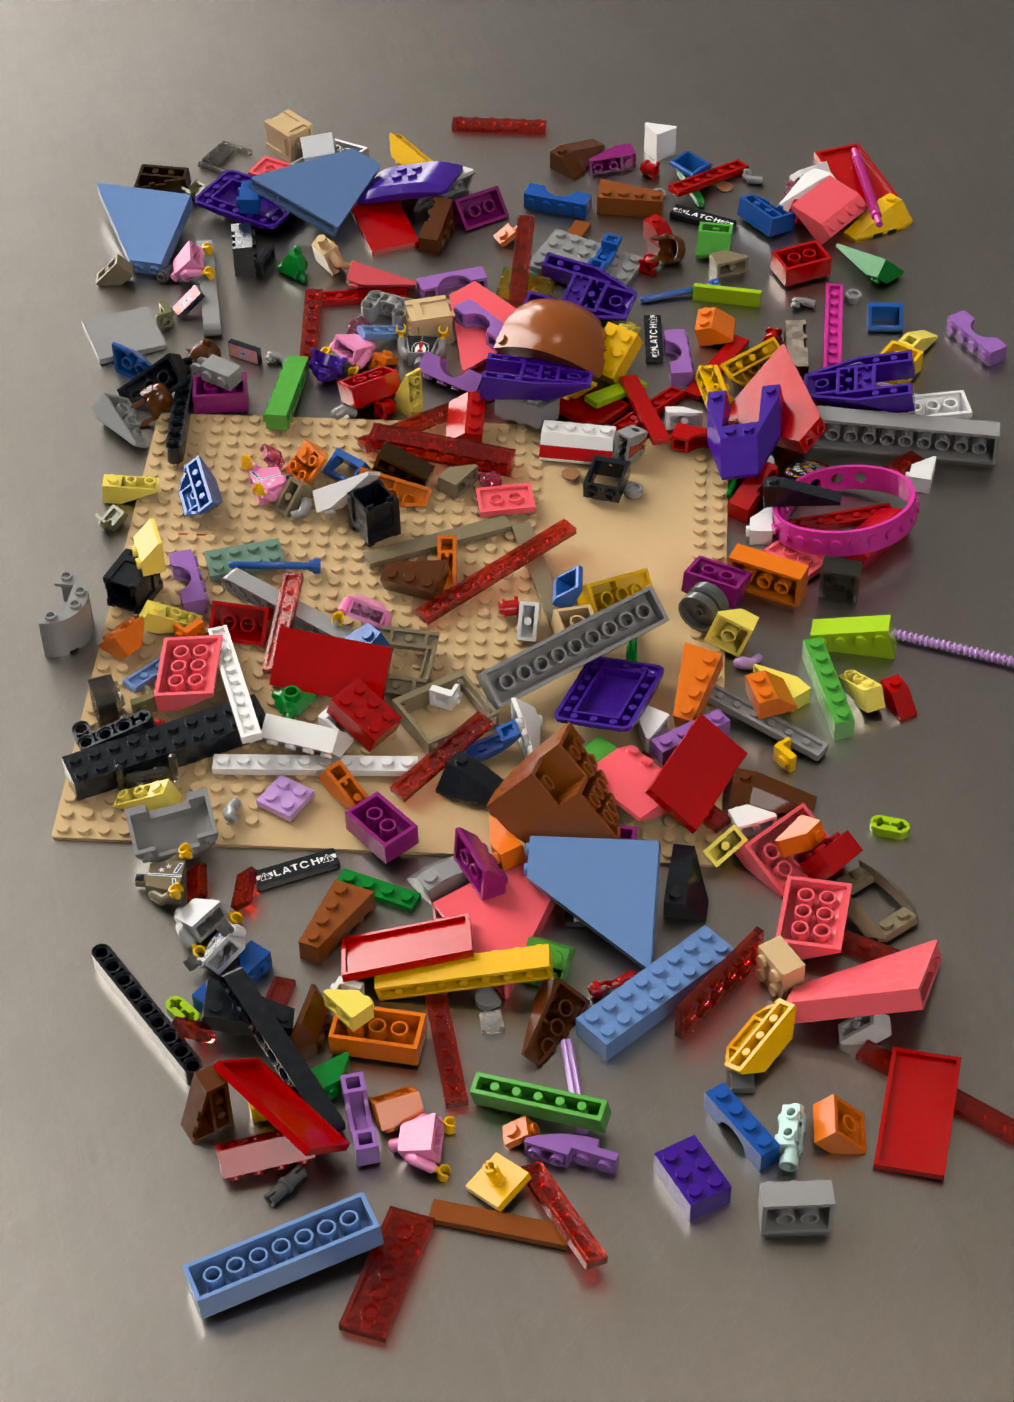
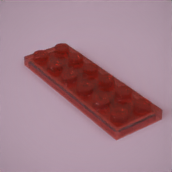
M757 926L676 1007L675 1036L682 1040L687 1034H691L701 1019L705 1020L710 1010L714 1006L720 1005L723 997L728 992L731 993L741 979H745L750 970L757 966L758 945L764 943L763 929Z
M394 1206L389 1207L381 1225L384 1244L371 1249L339 1322V1330L386 1343L434 1228L435 1218Z

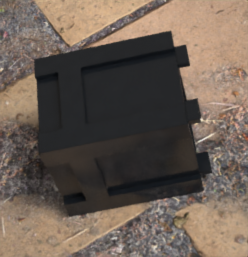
M380 479L373 481L372 484L363 488L347 492L350 528L353 531L355 530L364 539L368 547L393 535L401 534L399 499L384 487Z
M126 548L103 576L108 596L107 605L126 609L139 615L146 601H153L164 586L160 573L143 577L141 569L138 570L135 558L137 557H133L132 550Z

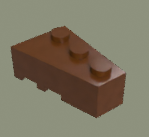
M434 196L432 200L433 209L429 208L428 210L430 217L428 221H424L418 237L419 251L439 254L441 248H444L446 239H449L451 230L455 228V220H453V199Z
M446 559L387 562L380 581L386 590L438 603L451 569Z
M215 1063L201 1068L193 1075L180 1124L193 1144L234 1124L228 1082L213 1069Z

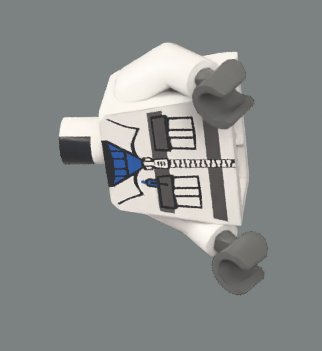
M223 919L221 921L222 924L216 927L218 932L210 940L204 957L196 959L194 954L188 956L187 960L183 961L184 965L189 971H193L197 967L210 968L220 975L245 949L246 929L239 924H232Z

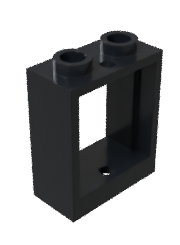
M595 455L583 482V497L619 503L630 477V461ZM597 474L620 478L617 487L594 483Z

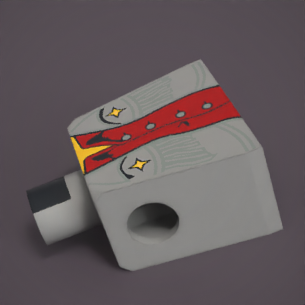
M630 425L616 431L613 458L630 461V465L633 464L645 452L646 440L649 439L648 431L635 425Z

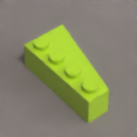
M891 615L813 619L811 639L822 637L829 652L895 659L897 641Z

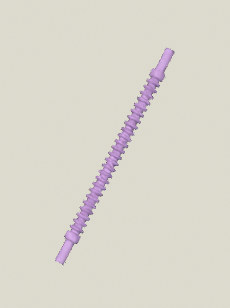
M894 628L897 641L902 639V642H905L907 640L908 643L913 642L914 645L916 643H919V646L923 644L924 647L928 645L930 649L932 647H935V650L940 648L941 651L945 649L946 652L952 651V654L954 652H957V655L962 653L963 656L968 655L969 658L974 656V659L978 657L979 660L985 659V662L990 660L993 663L995 661L996 664L1001 663L1002 666L1007 664V667L1012 665L1014 668V658H1012V655L1007 657L1004 654L1002 656L1001 653L995 654V651L990 653V650H987L985 652L984 649L979 650L978 647L976 649H973V646L968 648V645L962 646V643L957 645L954 642L952 644L951 641L946 642L945 639L943 641H940V638L935 640L934 637L930 639L928 635L926 637L923 634L918 636V633L914 635L913 632L907 633V630L902 632L901 629L897 631Z

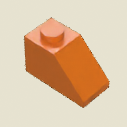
M800 815L775 842L780 856L788 857L813 850L826 835L821 820Z

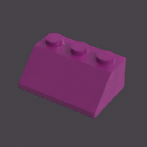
M498 186L453 201V218L465 232L509 217Z
M699 555L684 571L681 591L689 593L696 583L709 582L723 591L728 599L729 608L735 609L742 601L752 572Z
M461 827L456 828L453 858L480 899L484 901L505 894L506 884L508 883L507 875L504 871L500 870L497 860L490 855L486 844L482 843L477 835Z

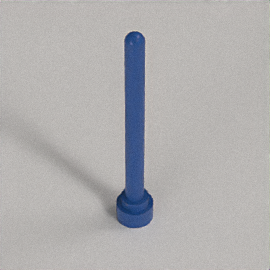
M718 278L710 279L707 282L710 285L720 286ZM693 286L643 296L640 298V302L648 303L692 294Z
M313 558L309 562L231 561L229 562V568L309 570L313 574H320L321 559Z

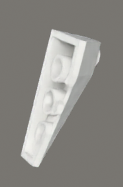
M815 168L800 178L779 205L784 206L783 210L789 212L794 199H800L829 175L833 178L835 177L830 172Z
M365 472L313 490L316 512L325 513V515L335 514V510L341 509L348 504L347 492L370 485L381 476L380 472Z
M514 697L511 698L512 720H515L521 733V737L517 741L524 758H526L540 745L543 719L541 715L537 714L535 707Z

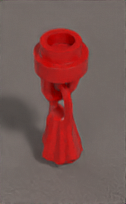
M631 969L613 980L593 981L587 986L589 996L599 999L603 997V994L608 993L611 989L620 987L638 973Z

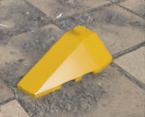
M889 193L877 200L882 214V227L876 226L868 209L843 232V235L854 242L873 238L874 234L882 233L884 235L888 234L889 230H902L912 224L913 219L903 200Z
M648 568L583 585L582 593L577 599L579 606L591 604L594 613H597L652 585Z

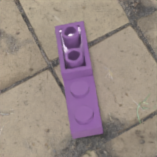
M544 1134L528 1137L524 1140L525 1156L534 1160L551 1163L557 1167L569 1168L571 1161L581 1166H589L601 1172L616 1174L619 1167V1153L600 1148V1139L575 1134Z

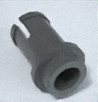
M169 264L166 268L157 272L156 278L159 282L165 283L169 280L170 275L174 271L173 265Z

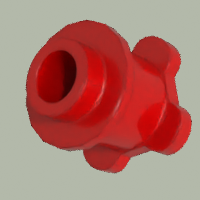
M645 160L640 165L641 174L649 175L650 179L654 180L659 175L660 162L657 161L654 164L649 160Z
M648 253L644 258H641L639 260V272L652 276L655 273L653 269L659 265V261L653 262L648 259L656 255Z
M767 327L765 330L767 335L764 337L763 342L774 336L780 345L782 329Z
M390 398L384 399L383 402L378 400L373 402L375 417L385 420L387 415H394L396 412V404Z
M514 596V600L509 601L502 599V603H499V614L503 615L504 618L516 615V619H518L520 606L518 596Z

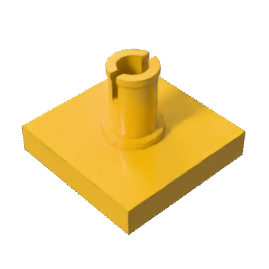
M496 1152L486 1161V1164H483V1167L465 1187L468 1192L501 1212L530 1181L531 1176L529 1172Z

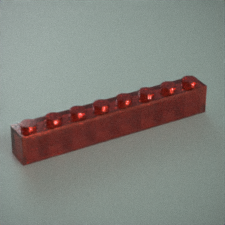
M375 422L368 437V450L380 452L387 441L427 462L448 466L476 464L478 465L479 472L511 477L515 465L516 449Z

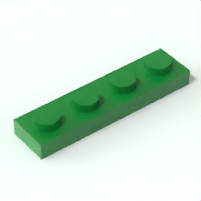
M346 868L342 870L337 878L338 881L374 891L375 902L410 914L414 912L421 900V893Z

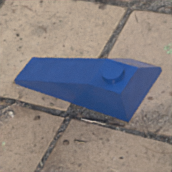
M116 342L111 343L116 372L133 379L152 365L140 352Z

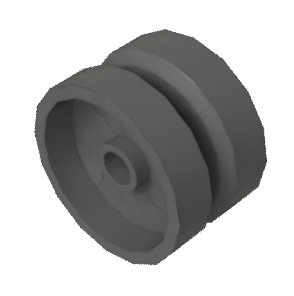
M699 582L680 601L678 611L684 622L692 629L699 632H708L718 611L729 610V602L723 591L716 585L709 582Z

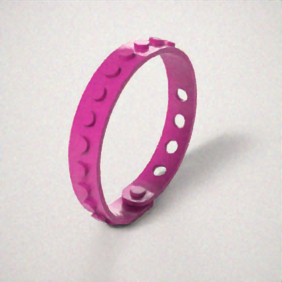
M840 465L822 468L797 478L796 481L811 484L814 479H818L819 483L817 486L834 491L848 489L881 491L901 498L907 505L897 515L882 523L847 531H825L800 527L787 522L791 512L797 506L773 507L774 523L771 524L773 533L776 534V537L783 545L796 551L822 556H852L870 553L898 542L912 530L917 520V513H920L919 494L915 492L913 483L905 475L892 469L872 465ZM863 473L866 476V480L859 481L855 475ZM840 474L842 480L837 483L832 482V476Z

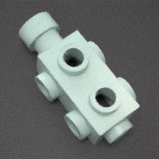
M799 1103L782 1105V1112L778 1115L779 1131L775 1135V1140L780 1144L781 1156L779 1167L787 1172H794L798 1169V1157H801L803 1152L802 1145L804 1133L806 1132L805 1124L807 1117L804 1113V1106Z

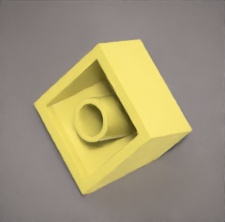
M152 518L133 537L134 545L131 546L133 557H137L135 558L137 569H141L143 577L166 572L162 541L155 520Z
M744 609L718 611L704 641L736 657H740L759 617Z

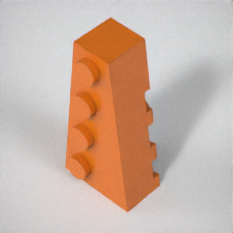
M684 643L673 712L675 727L682 726L703 713L724 666L721 653Z

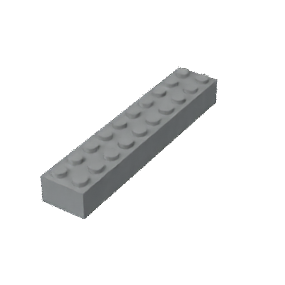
M817 406V410L827 429L814 443V448L921 458L936 456L937 459L996 464L1000 422Z
M652 585L480 672L476 675V678L488 701L498 710L510 704L511 698L519 699L663 625L670 619Z

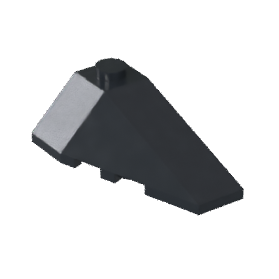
M168 353L118 388L117 392L119 396L129 398L131 403L140 401L143 398L140 392L151 384L162 383L173 393L186 384L188 369L180 354Z
M458 750L446 763L436 787V793L452 801L460 802L461 799L471 801L472 805L478 806L479 803L487 805L491 796L504 779L476 758Z
M673 844L664 896L663 916L706 921L709 900L695 846Z

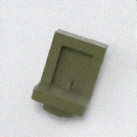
M196 179L188 189L184 186H181L180 189L183 191V194H190L192 201L195 202V197L207 185Z
M165 300L159 302L160 313L155 315L158 328L163 329L173 326L174 311L172 306H169Z
M115 504L102 517L98 513L94 515L99 520L97 522L99 526L104 530L108 528L112 532H115L128 517Z
M148 685L144 686L145 695L130 700L132 714L140 710H149L151 713L158 711L154 699V691Z

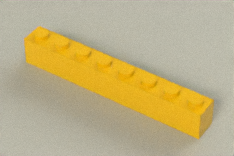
M549 944L474 953V957L375 976L374 989L379 1001L554 979L553 955Z

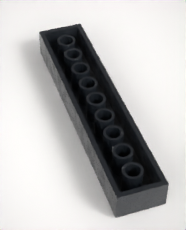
M252 694L250 699L261 730L266 714L255 694ZM230 702L63 756L62 762L67 780L77 801L251 743L242 744Z

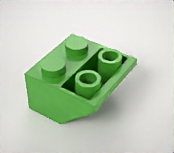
M700 222L695 257L710 259V253L722 250L731 251L733 224Z
M537 936L528 937L526 947L537 944H549L553 955V976L565 981L571 970L576 948ZM543 980L530 981L526 983L540 987Z

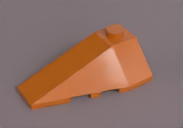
M361 467L359 474L377 471ZM380 473L381 476L376 479H380L384 487L399 499V507L427 506L432 488Z

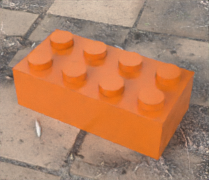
M738 543L728 557V565L752 572L746 592L796 608L800 606L807 594L809 565Z
M374 1006V1018L354 1032L334 1015L328 1035L330 1054L340 1055L348 1051L351 1057L418 1066L427 1033L426 1013Z

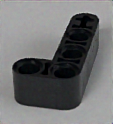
M140 710L92 731L87 721H78L72 726V733L81 751L157 725L149 710Z

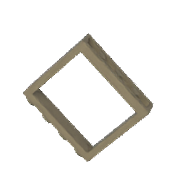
M459 670L392 699L393 710L402 717L400 723L429 758L440 754L439 751L475 739L480 735L496 729L495 727L499 726V712L463 670ZM456 683L460 684V691L466 695L483 717L430 740L409 713L430 704L429 689L432 685L452 690Z

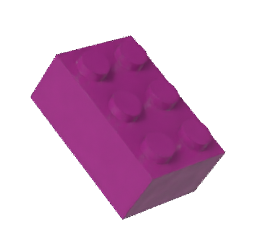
M242 372L243 380L231 391L201 380V375H193L195 414L248 411L246 372Z
M378 791L345 811L346 829L385 864L419 843L418 826Z

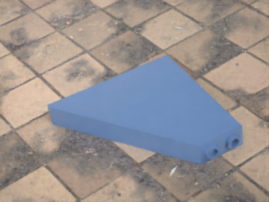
M351 148L253 176L248 189L335 238L358 204V200L378 174L381 164Z
M97 183L101 202L127 261L133 264V272L157 275L159 270H163L169 265L193 208L191 195Z
M530 836V842L526 843L525 847L528 863L524 864V876H527L529 883L642 969L652 964L654 960L661 855L660 842L654 840Z

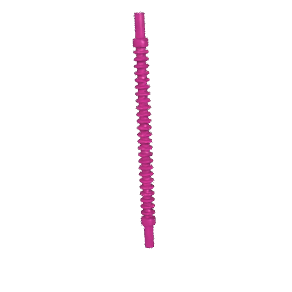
M853 147L851 149L852 161L871 217L877 227H882V214L861 154H859L856 147Z

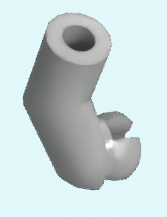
M744 169L742 176L748 183L763 184V177L753 176L751 169Z
M794 297L791 300V307L799 309L801 305L814 309L817 301L805 297Z
M274 351L267 352L268 354L265 356V359L270 363H273L276 359L282 364L287 358L284 354Z
M342 404L334 408L330 415L334 419H340L346 415L356 417L358 409Z
M303 497L300 500L301 505L299 509L289 512L291 520L308 516L312 508V500L308 497Z
M234 797L223 809L224 819L229 821L230 824H235L239 820V815L235 813L241 806V801L238 798Z

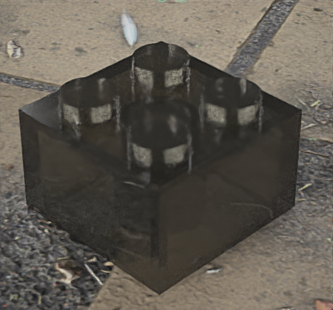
M825 556L820 573L818 599L856 605L861 586L863 562Z
M111 674L88 679L92 708L99 728L127 716L125 708L122 709L125 706L123 695L118 694L120 693L118 681H114Z

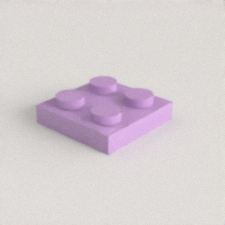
M280 775L256 800L258 807L291 822L315 797L314 790Z

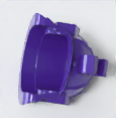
M312 348L313 356H311L309 362V369L312 370L313 375L318 381L329 382L337 377L341 378L344 370L343 365L349 359L333 356Z

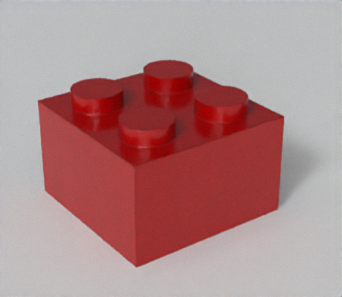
M848 830L841 834L837 831L829 838L827 837L820 842L816 849L808 852L804 856L806 860L800 866L809 878L825 880L837 873L861 853L863 849Z

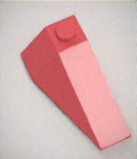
M352 261L346 278V284L352 289L397 287L415 289L417 281Z

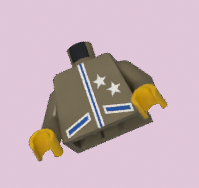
M185 842L179 846L178 853L170 859L150 864L148 874H136L135 886L145 887L147 898L160 906L167 903L180 905L187 879V868L184 860L185 858H192V847Z

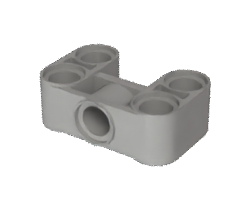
M372 290L361 302L362 320L368 323L374 322L381 314L392 317V325L398 324V326L404 327V324L406 325L404 301L413 299L385 293L380 290Z

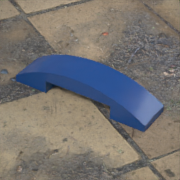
M606 233L601 241L600 249L594 258H590L587 264L597 266L601 270L606 271L617 254L622 236Z
M515 720L495 727L497 733L460 748L457 743L440 750L439 753L444 765L446 766V763L458 750L476 758L480 762L501 753L521 737Z

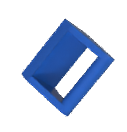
M685 151L671 160L669 166L687 177H691L710 170L712 164L691 151Z
M868 302V332H903V303ZM872 321H898V325H872Z
M337 448L324 467L323 474L339 482L348 479L333 471L342 463L356 469L353 476L359 475L361 467L372 469L366 462Z
M576 566L556 577L553 582V605L559 608L573 607L582 593V566Z

